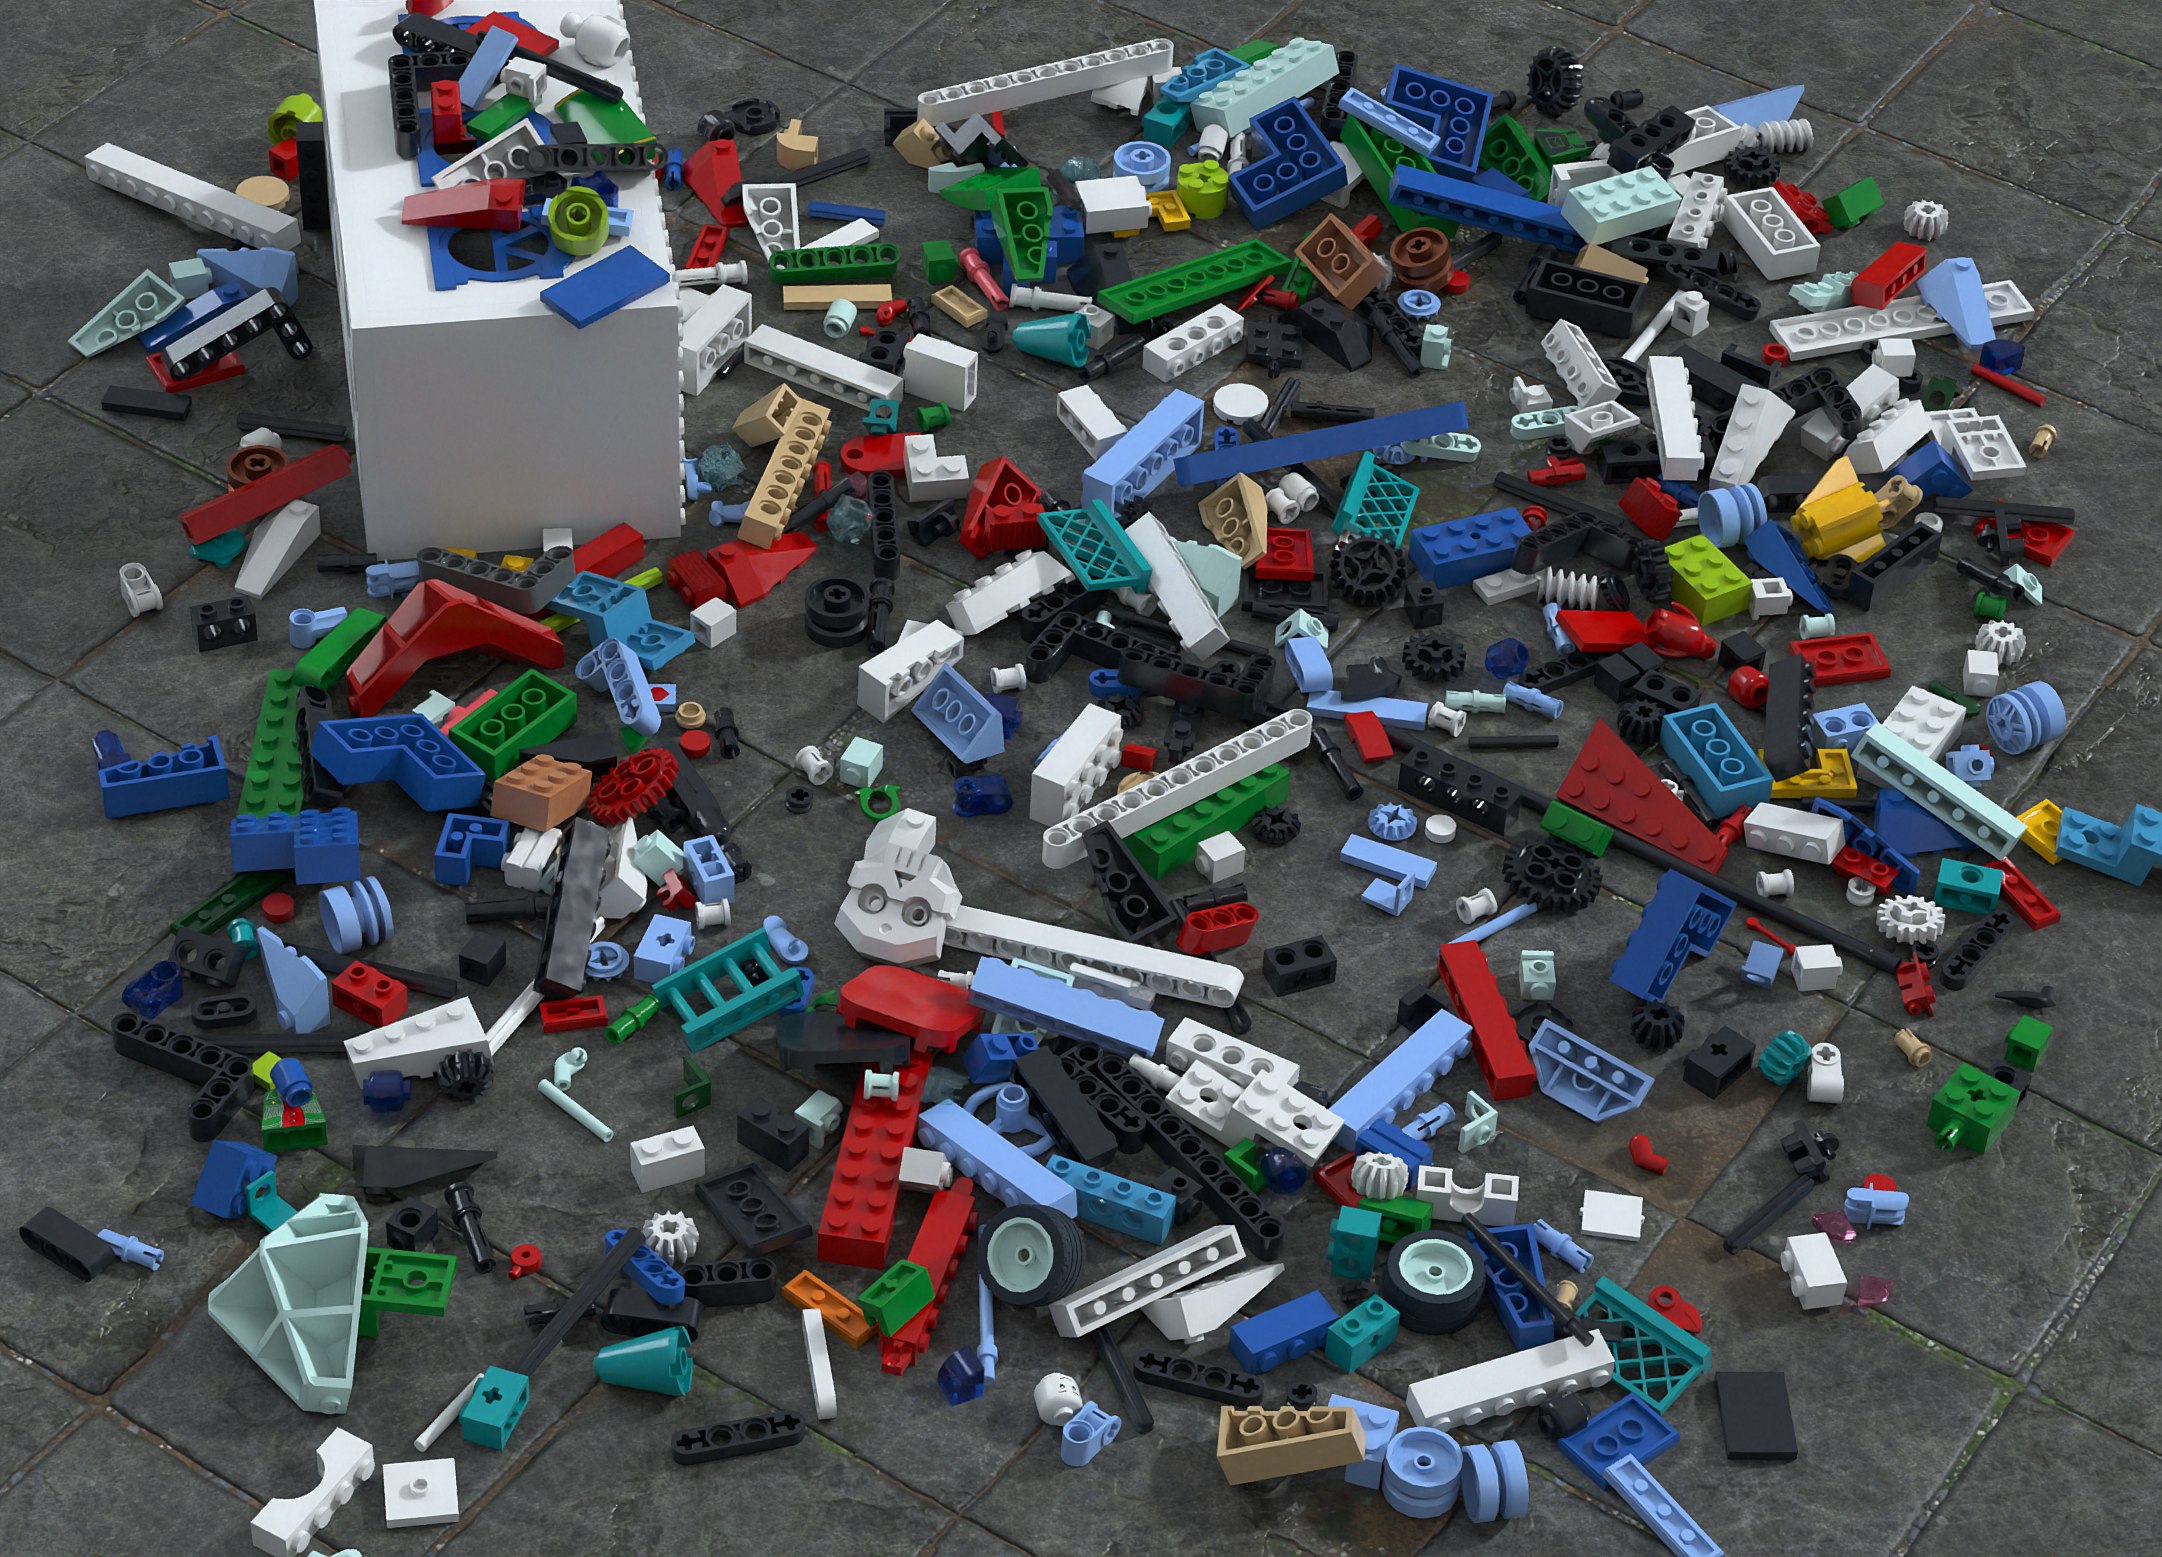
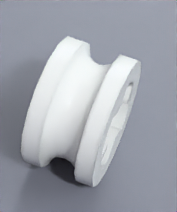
M1853 877L1848 883L1846 898L1853 905L1867 906L1874 899L1876 886L1859 877Z

